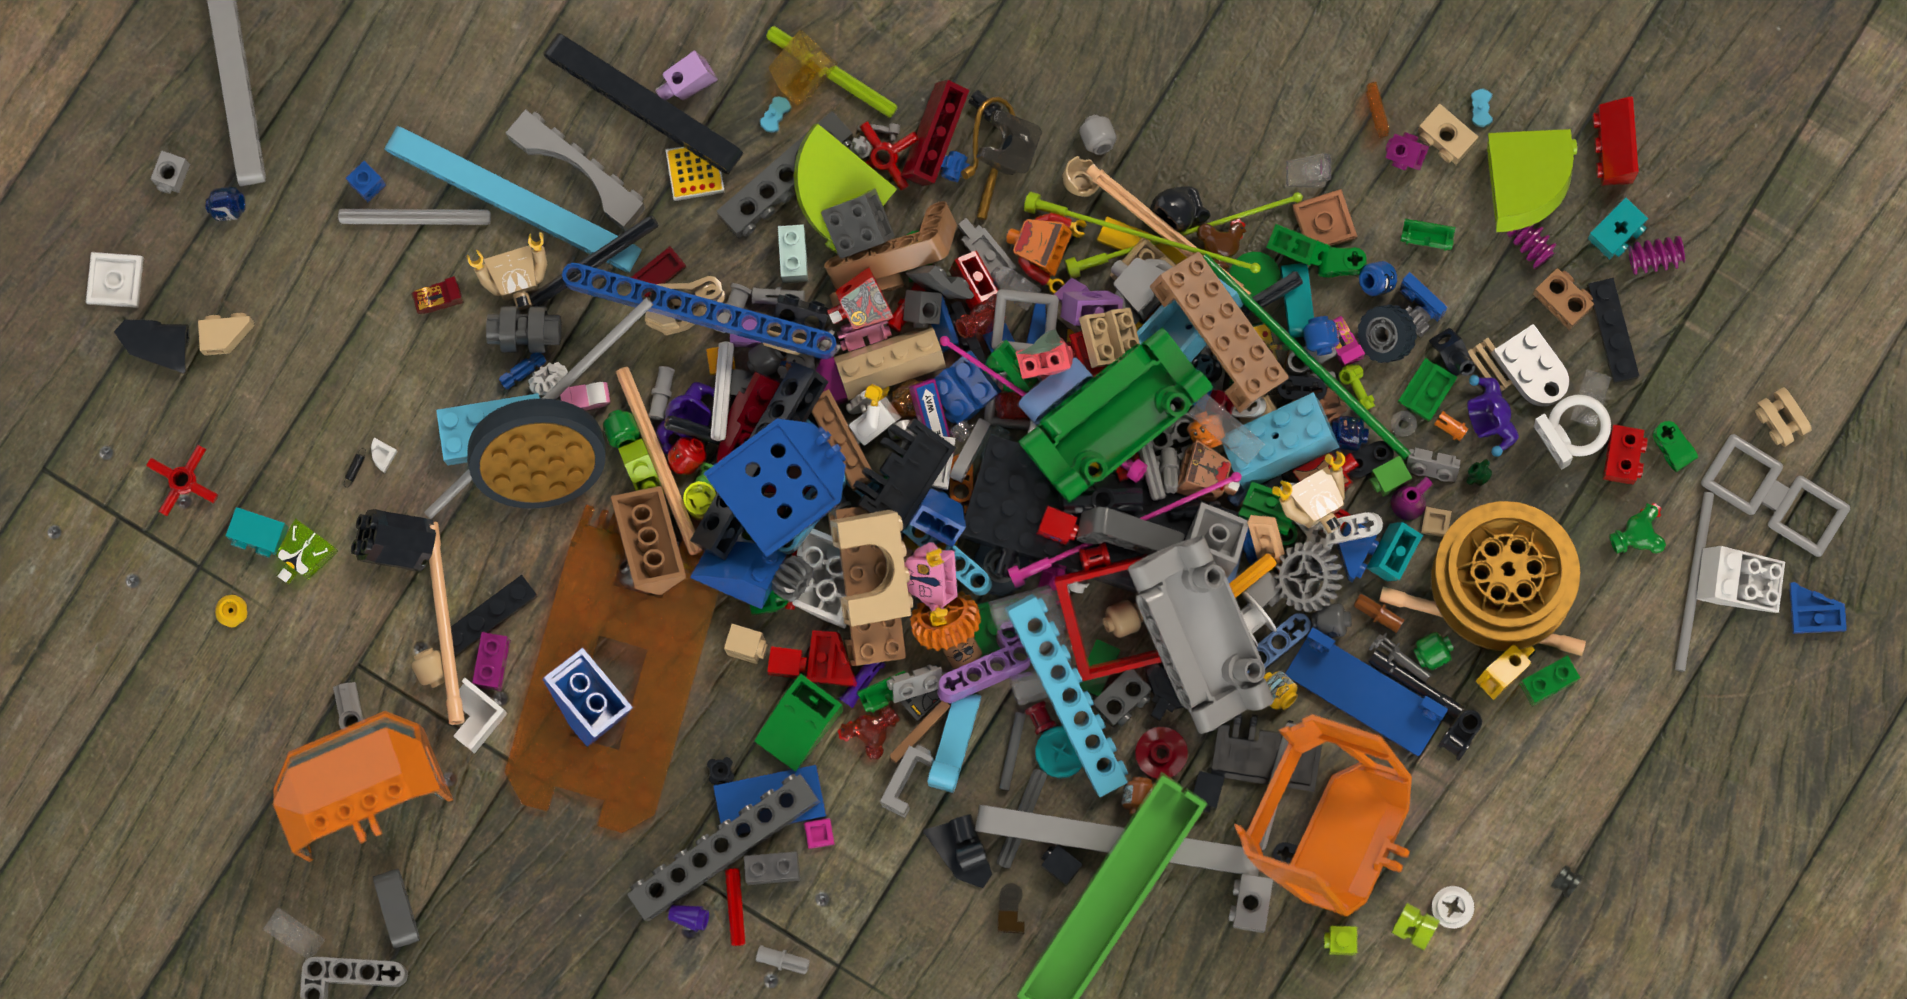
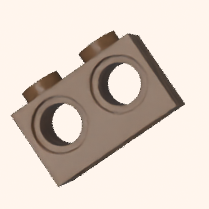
M1557 268L1535 289L1533 295L1570 331L1594 306L1593 298L1586 290H1579L1573 284L1574 279L1568 272H1561ZM1558 283L1561 285L1563 292L1555 294L1550 290L1549 285ZM1571 301L1578 302L1581 310L1579 312L1571 311L1568 303Z

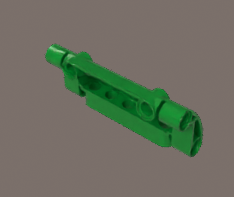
M1160 328L1143 343H1138L1128 349L1040 420V424L1019 440V443L1047 479L1070 503L1092 484L1103 480L1186 414L1189 407L1211 391L1213 386L1201 371L1194 368L1164 328ZM1178 397L1180 399V407L1173 411L1170 407V402L1173 398ZM1097 462L1099 470L1095 475L1090 476L1088 467L1091 463Z

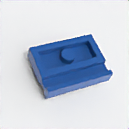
M1409 272L1403 278L1400 285L1402 295L1410 302L1415 301L1429 314L1431 319L1433 318L1438 322L1445 315L1447 306Z

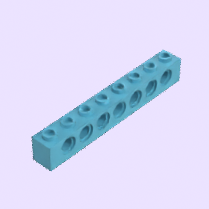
M1031 594L1005 607L1004 609L1096 794L1101 797L1127 784L1125 775L1128 774V771L1122 760L1117 762L1113 754L1117 749L1110 737L1106 739L1102 729L1106 727L1100 715H1094L1090 707L1094 705L1088 691L1083 692L1079 685L1082 682V678L1076 667L1071 669L1067 661L1071 659V656L1064 644L1059 645L1056 637L1060 634L1054 622H1048L1045 616L1048 609L1042 598L1037 599L1036 596ZM1033 618H1038L1040 620V627L1035 631H1029L1028 622ZM1046 641L1051 642V651L1047 654H1040V645ZM1055 665H1062V675L1056 678L1052 677L1051 669ZM1073 688L1075 691L1074 697L1068 701L1063 700L1062 694L1064 690ZM1079 711H1084L1086 713L1085 721L1080 724L1074 723L1075 714ZM1092 734L1097 735V743L1092 747H1087L1085 745L1086 738ZM1108 758V767L1103 770L1097 769L1098 760Z

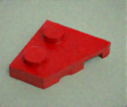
M812 630L806 678L814 684L857 687V681L846 649L838 632Z

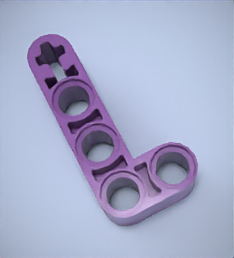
M1010 619L1002 621L998 626L996 641L1000 650L950 671L940 678L937 693L942 701L946 703L956 702L1029 668L1031 661ZM1010 630L1015 636L1013 638H1006L1002 632ZM1023 653L1027 659L1023 661L1017 660L1014 654ZM999 663L1002 665L1003 670L995 671L990 665ZM976 674L980 677V680L976 682L970 681L967 675Z

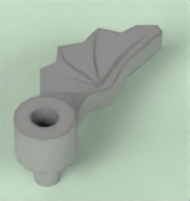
M870 124L875 133L891 134V141H895L896 135H899L900 125L889 124V128ZM858 125L857 130L862 131L859 127L860 125Z

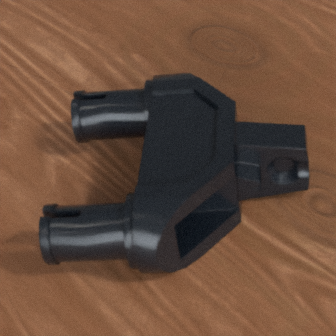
M1159 662L1144 666L1154 695L1152 701L1157 704L1151 717L1160 721L1166 710L1173 712L1174 709L1185 708L1175 693L1163 663Z

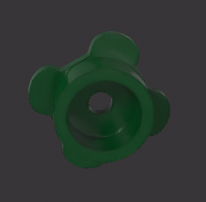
M1485 459L1481 463L1475 462L1470 466L1468 470L1469 477L1466 480L1467 484L1472 485L1476 483L1478 486H1482L1488 482L1492 475V470L1488 467L1490 465L1489 460Z

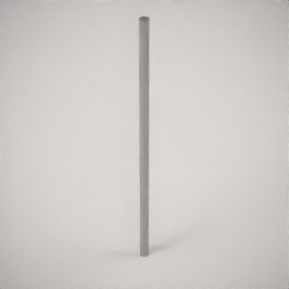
M646 297L542 398L556 399L654 304ZM469 469L424 511L427 517L432 519L472 481Z

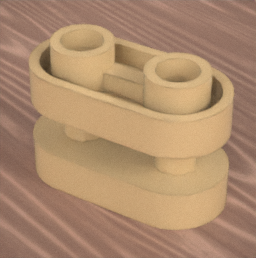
M1782 387L1774 392L1776 401L1773 403L1767 398L1756 403L1757 410H1755V413L1761 423L1764 424L1766 422L1770 428L1769 434L1774 443L1786 447L1794 442L1793 432L1797 431L1799 435L1803 436L1812 429L1792 395L1785 387ZM1781 409L1790 421L1787 425L1778 413Z

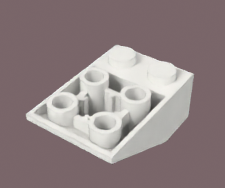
M1723 546L1703 548L1697 599L1719 605L1779 613L1785 562Z

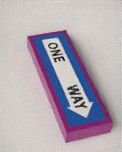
M929 379L909 386L918 421L939 436L950 437L935 379Z

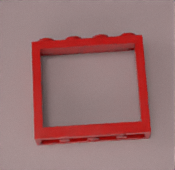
M1147 555L1113 562L1108 566L1101 565L1089 568V571L1086 572L1081 570L1055 577L1056 589L1082 682L1162 662L1158 651L1153 650L1089 666L1068 586L1071 583L1127 570L1129 566L1147 557Z

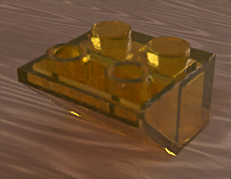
M800 29L768 68L778 88L799 106L812 96L838 63Z

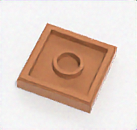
M1341 189L1292 205L1301 234L1326 243L1330 247L1357 239V234Z

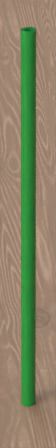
M1207 254L1203 256L1216 276L1238 293L1241 302L1403 460L1411 454L1393 434Z

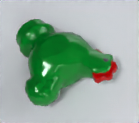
M1647 503L1646 507L1640 510V513L1628 519L1623 533L1615 530V533L1609 535L1611 545L1616 554L1627 552L1628 546L1638 550H1650L1651 553L1656 554L1665 550V540L1655 533L1652 525L1654 519L1661 516V507L1657 506L1656 503L1651 505Z

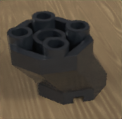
M378 509L367 510L365 515L360 514L357 518L356 528L358 530L356 539L351 545V554L356 555L358 561L411 571H423L426 566L422 565L423 560H429L433 553L436 531L431 529L430 525H434V522L423 517L385 512Z

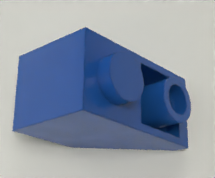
M1349 523L1342 534L1345 537L1351 532ZM1358 524L1359 528H1367L1361 524ZM1377 535L1337 544L1348 581L1353 583L1355 577L1361 579L1367 567V564L1363 563L1367 554L1373 556L1379 544V541L1375 540Z

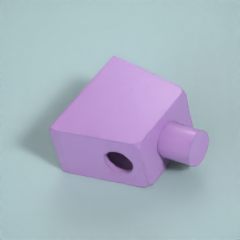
M693 51L663 73V77L667 82L655 90L658 96L664 100H668L674 95L681 100H685L718 79L706 59L696 51Z

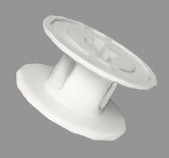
M1244 591L1242 595L1247 605L1240 611L1257 648L1258 643L1252 635L1264 624L1274 632L1277 629L1261 606Z

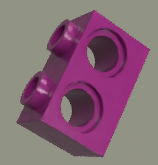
M481 633L472 682L476 687L502 691L511 643L508 636Z

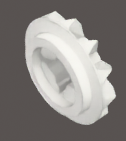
M559 362L553 365L548 363L545 367H540V370L532 373L533 377L528 380L529 388L534 394L546 395L568 371Z
M1449 886L1441 889L1435 895L1431 909L1434 917L1440 920L1439 923L1443 927L1455 929L1464 926L1470 921L1474 913V902L1466 890L1457 886ZM1458 897L1457 907L1463 913L1454 912L1448 918L1449 909L1442 902L1451 904Z

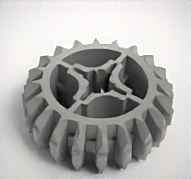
M1306 541L1304 545L1296 543L1295 548L1288 547L1286 549L1287 555L1279 556L1283 564H1276L1275 566L1280 570V573L1273 576L1275 579L1280 580V583L1275 588H1282L1283 590L1279 597L1287 598L1286 604L1288 606L1295 605V610L1297 611L1303 608L1305 612H1312L1313 609L1320 611L1322 610V605L1329 606L1331 604L1330 599L1338 597L1334 590L1342 588L1337 583V580L1344 577L1341 574H1337V570H1340L1342 566L1334 564L1338 557L1330 555V548L1325 547L1322 549L1321 543L1313 545L1311 541ZM1302 558L1299 569L1294 572L1297 562ZM1317 561L1322 566L1323 572L1318 569ZM1310 574V576H1317V578L1307 580V578H1301L1300 576ZM1294 581L1298 583L1300 592L1296 589ZM1324 581L1321 590L1315 595L1318 584Z

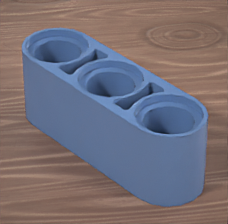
M1073 358L1069 370L1049 375L1022 397L1019 407L1035 425H1039L1040 420L1091 380L1093 375L1078 358Z

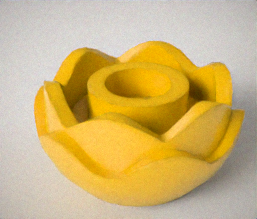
M236 595L224 596L216 604V618L227 627H236L247 618V604ZM230 608L233 609L232 613H229Z

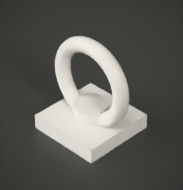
M1572 395L1556 404L1549 419L1545 413L1536 418L1534 428L1562 470L1570 465L1572 456L1591 455L1605 445L1611 432V420L1606 408L1595 398L1587 395ZM1575 405L1590 407L1597 413L1600 419L1601 428L1599 435L1592 443L1585 446L1572 445L1566 432L1559 425L1563 412Z

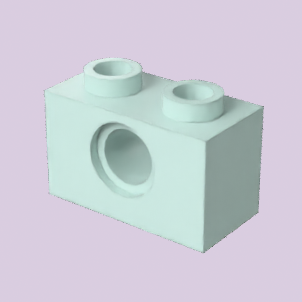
M804 225L778 226L782 282H807L808 267Z

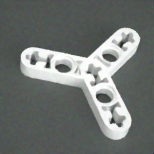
M1361 513L1337 518L1341 525L1344 522H1348L1351 526V532L1346 537L1341 534L1340 528L1328 534L1321 522L1311 528L1297 523L1306 534V541H1311L1313 544L1321 543L1323 548L1328 547L1332 549L1333 544L1375 536L1381 532L1383 527L1382 519L1376 513ZM1369 520L1374 522V526L1370 528H1359L1358 524L1367 523ZM1323 530L1327 534L1326 538H1321L1318 531ZM1318 563V569L1323 572L1322 566ZM1310 574L1300 576L1301 578H1307V580L1317 578V576H1310ZM1294 581L1296 589L1300 592L1298 583Z

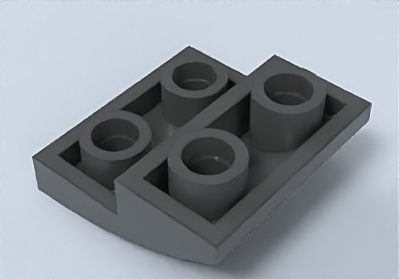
M920 266L906 272L924 290L942 293L943 298L972 299L974 296L966 280L961 277H947L946 272L939 266Z

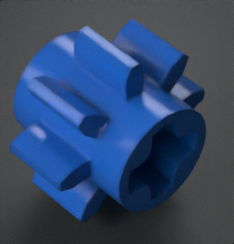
M950 151L948 156L945 155L941 165V176L950 181L959 182L960 177H962L961 171L970 166V164L966 163L968 157L959 152Z

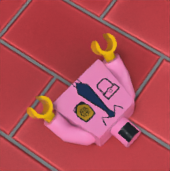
M929 542L916 549L914 554L907 558L904 565L908 568L910 581L907 582L908 592L918 597L930 608V621L933 626H939L947 623L944 616L947 615L948 611L946 608L944 609V606L957 597L955 553L950 550H942L934 543Z

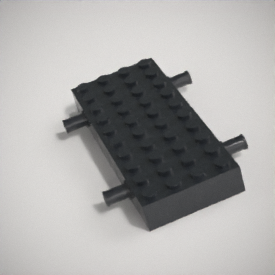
M990 435L964 516L966 528L959 538L999 550L1000 556L994 574L1000 576L1003 566H1005L1002 576L1005 578H1010L1007 569L1013 567L1016 556L1038 562L1046 557L1048 559L1084 544L1077 540V534L1074 541L1069 539L1066 545L1037 534L1048 506L1064 512L1063 496L1037 467L1020 443ZM1088 467L1090 476L1095 475L1099 470L1096 467ZM1110 473L1103 480L1095 482L1086 489L1142 488L1143 511L1121 512L1136 518H1141L1187 497V495L1165 492V498L1152 500L1148 484L1140 481L1134 482L1131 479L1120 482L1115 473ZM1099 495L1095 499L1096 504L1100 507H1107L1110 504V499L1106 495ZM1195 498L1187 503L1182 504L1181 506L1191 503H1201L1203 501H1200L1199 499ZM1221 507V510L1235 516L1239 515L1238 512ZM1169 510L1147 521L1183 533L1185 541L1194 518L1185 519L1183 517L1180 520H1172ZM1070 514L1077 517L1075 524L1079 526L1081 514ZM1106 541L1104 542L1109 553L1110 563L1145 555ZM1100 543L1087 547L1084 550L1100 546ZM1079 552L1051 564L1052 567H1058L1070 573L1084 570ZM1100 555L1092 556L1089 559L1099 557ZM1128 569L1091 578L1092 580L1138 594ZM1209 572L1207 574V580H1209L1210 578Z

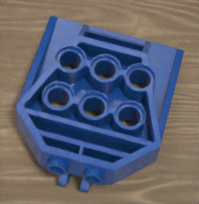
M777 418L703 473L766 558L840 505L846 467L843 462L846 458L840 451L841 448L838 444L831 446L828 443L831 434L822 427L817 428L813 423ZM774 446H782L785 450V455L781 458H775L771 454V449ZM750 464L757 465L760 469V474L756 477H750L745 472L746 467ZM789 467H798L801 471V476L797 479L789 478L786 474ZM766 485H771L775 488L776 494L774 497L766 498L762 495L761 489ZM807 487L814 488L817 492V497L813 500H807L803 497L802 491ZM781 506H787L791 509L792 515L787 519H782L778 516L777 509Z

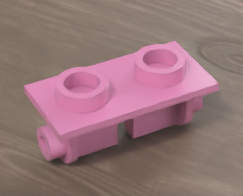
M885 320L859 329H853L851 323L843 325L841 330L836 332L839 339L844 338V340L840 341L842 350L850 352L864 347V336H868L870 344L886 340L887 336L892 335L889 325L883 326L888 321Z

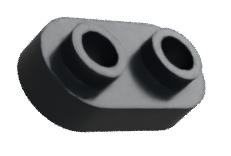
M1376 441L1352 452L1351 454L1354 458L1362 462V467L1353 469L1348 473V476L1360 479L1371 474L1373 469L1393 459L1394 450L1385 441ZM1383 449L1386 455L1378 457L1376 451Z

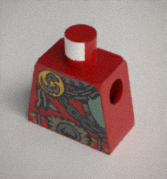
M870 267L838 288L836 295L840 304L827 310L833 324L848 318L853 329H859L893 318L892 311Z

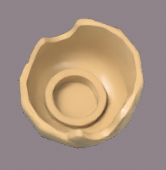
M1076 156L1067 163L1062 177L1064 186L1070 193L1085 197L1091 196L1099 189V185L1094 183L1093 179L1086 174V171L1092 164L1095 166L1091 159L1083 160Z

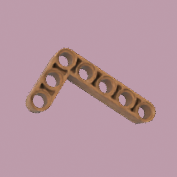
M944 201L937 202L927 208L919 232L889 240L842 259L839 258V255L834 256L824 264V267L834 287L838 289L869 267L875 279L934 263L948 255L957 223L947 203Z

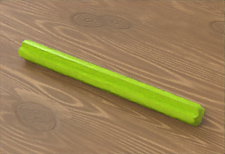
M772 26L767 32L768 40L889 118L895 114L897 110L896 104L775 26Z

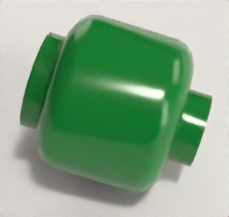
M622 410L612 411L603 422V431L609 445L612 447H623L636 441L640 436L637 423L630 412Z
M1433 632L1416 642L1417 648L1414 649V652L1422 668L1427 667L1429 670H1435L1451 661L1452 656L1450 652L1454 648L1448 636L1442 637L1440 633Z

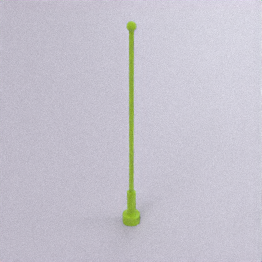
M1029 192L1025 200V212L1036 214L1037 210L1047 213H1056L1064 217L1067 215L1193 253L1200 252L1203 256L1207 254L1211 258L1248 268L1253 273H1258L1261 269L1258 263L1249 264L1068 211L1067 207L1041 200V195L1034 192Z
M1297 192L1292 197L1206 224L1214 227L1290 202L1299 203L1302 201L1303 196ZM1199 226L1179 233L1182 236L1195 233ZM1150 241L1153 245L1160 244L1156 241ZM1135 246L1107 255L1102 253L1080 261H1076L1075 257L1066 259L1064 261L1070 279L1080 277V271L1108 263L1109 259L1128 254Z

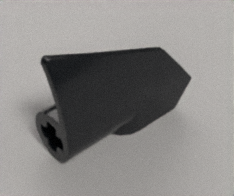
M124 320L114 331L130 355L183 374L186 373L185 350L189 345L190 339L188 324H161V322L154 320Z
M971 814L952 819L948 823L924 829V834L956 879L980 888L985 887L993 874L982 841L979 840L977 831H975Z

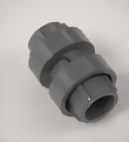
M502 306L500 314L487 315V344L500 345L502 353H518L519 345H528L530 353H546L548 345L561 344V315H548L547 307H530L529 314H520L518 306Z

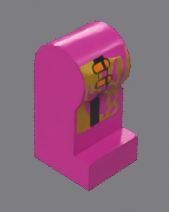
M1339 316L1333 319L1337 325L1340 343L1335 347L1336 357L1342 368L1362 360L1365 352L1361 345L1358 344L1353 333L1350 332L1343 317Z

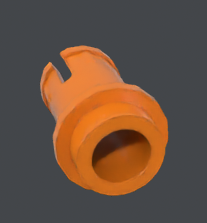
M1444 411L1434 424L1453 436L1452 440L1454 441L1455 439L1461 441L1469 429L1465 426L1466 423H1460Z

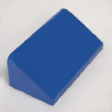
M942 296L939 324H931L935 331L939 344L940 338L947 336L950 342L958 347L959 341ZM940 344L942 353L953 350L948 346Z

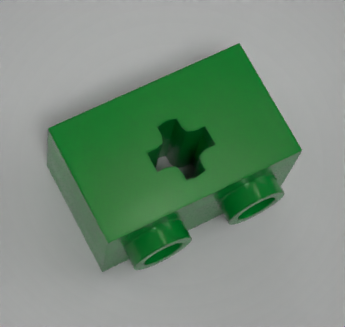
M1567 655L1523 679L1519 685L1531 706H1534L1578 682L1581 677Z

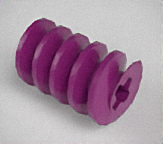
M1535 224L1519 230L1508 231V237L1516 236L1513 242L1515 246L1523 244L1520 252H1529L1526 257L1527 261L1536 259L1533 264L1534 269L1542 266L1556 254L1553 250L1557 244H1546L1550 236H1540L1544 229L1543 227L1534 229Z
M1675 236L1673 242L1669 237H1666L1663 244L1660 239H1655L1653 246L1649 240H1646L1643 243V248L1639 242H1634L1633 248L1630 245L1628 247L1629 261L1634 275H1637L1639 267H1642L1644 273H1648L1649 265H1652L1654 271L1658 272L1659 264H1662L1664 269L1668 270L1669 262L1673 263L1675 269H1678L1679 261L1685 263L1684 246L1680 236Z

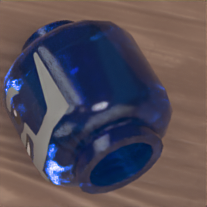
M235 187L215 188L210 192L209 198L206 199L205 206L207 212L216 221L236 220L245 211L246 201L244 195Z

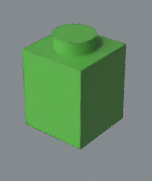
M1398 456L1373 469L1371 472L1372 478L1369 479L1375 492L1378 493L1380 491L1384 497L1411 483L1412 477L1403 460Z

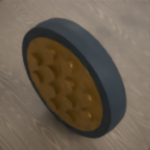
M527 399L502 406L488 414L477 424L469 438L467 462L473 482L482 493L492 500L518 508H546L573 500L585 493L596 483L604 469L606 447L599 424L582 408L555 399Z

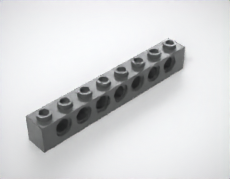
M795 774L787 777L781 782L783 784L781 788L776 791L771 789L760 797L761 802L755 806L749 804L738 812L740 816L732 822L730 819L722 822L717 826L718 831L712 836L706 834L695 842L697 846L689 852L687 849L682 850L673 857L675 859L673 863L668 866L663 864L652 872L654 876L647 881L641 879L630 887L632 891L627 895L642 918L649 922L819 804L820 800L801 774L797 777ZM786 794H791L794 797V803L789 808H784L781 805V799ZM764 809L772 811V819L767 823H762L759 819V815ZM743 824H748L751 828V832L746 838H740L738 835V828ZM721 839H727L729 842V848L724 853H719L716 849V844ZM699 854L707 856V864L702 868L695 866V858ZM678 869H683L686 873V877L681 883H675L673 880V874ZM656 884H662L664 887V893L659 898H654L651 893L653 886Z

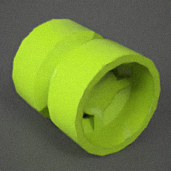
M1407 903L1391 933L1403 940L1410 938L1411 944L1425 950L1440 920L1429 914L1421 915L1420 909Z

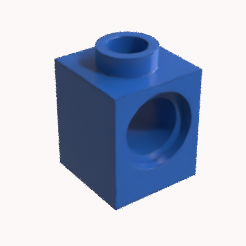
M365 161L346 177L350 186L367 203L386 186L383 179Z

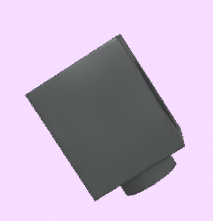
M906 290L903 320L914 322L913 327L929 328V324H939L942 293Z

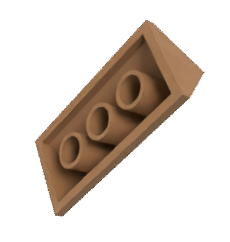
M662 486L611 496L634 588L661 595L685 579L686 575Z

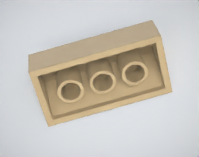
M931 324L929 328H918L834 357L848 400L854 399L871 384L883 389L946 367L940 344Z

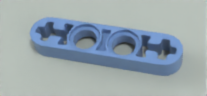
M1301 613L1292 615L1276 628V632L1273 631L1258 643L1257 651L1264 653L1267 659L1264 664L1265 669L1309 633L1311 622L1306 615ZM1294 620L1298 622L1303 620L1305 622L1303 626L1305 631L1296 630L1292 634L1296 639L1291 641L1289 634L1282 629L1286 627L1289 632L1295 625ZM1281 635L1286 639L1287 644L1283 649H1275L1272 646L1271 640L1274 636Z

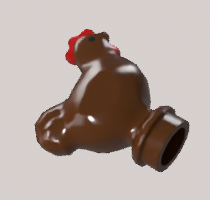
M1240 219L1232 220L1227 232L1217 231L1210 224L1203 223L1197 228V236L1202 240L1205 251L1230 258L1239 250L1240 240L1243 238V233L1246 232L1244 228L1245 223L1241 222ZM1212 258L1227 272L1229 265L1226 262Z

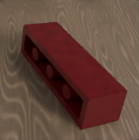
M950 80L935 83L916 133L919 140L912 144L901 173L902 177L921 186L935 184L970 91L969 89Z

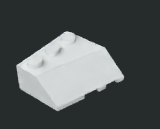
M812 529L797 549V557L805 560L813 568V578L809 582L810 586L805 589V593H802L799 599L792 601V604L824 621L845 629L847 624L843 621L840 598L846 597L840 550L833 546L831 535Z

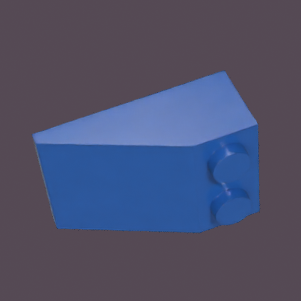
M736 541L726 560L704 552L691 574V579L762 609L772 592V580L776 575L775 572L784 563L787 554L777 550L766 558L756 543Z
M583 648L543 678L569 726L587 747L625 718L633 708Z

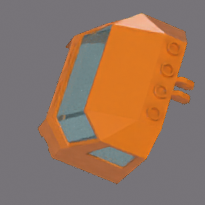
M383 711L288 752L274 784L273 806L292 852L310 862L313 860L309 844L318 838L353 825L360 843L366 841V834L360 824L362 820L368 818L372 832L378 836L382 832L375 815L381 811L409 799L433 793L439 799L444 798L448 802L452 801L453 798L424 728L415 722Z

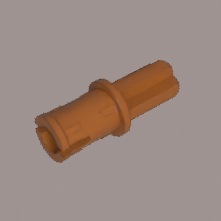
M1360 594L1354 603V607L1373 618L1374 623L1378 621L1394 631V633L1398 632L1405 620L1386 609L1385 604L1381 606L1364 594Z

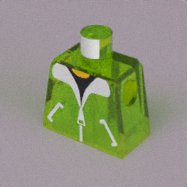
M295 519L277 551L276 556L285 565L276 576L288 585L297 573L309 580L337 554L338 550L299 520Z

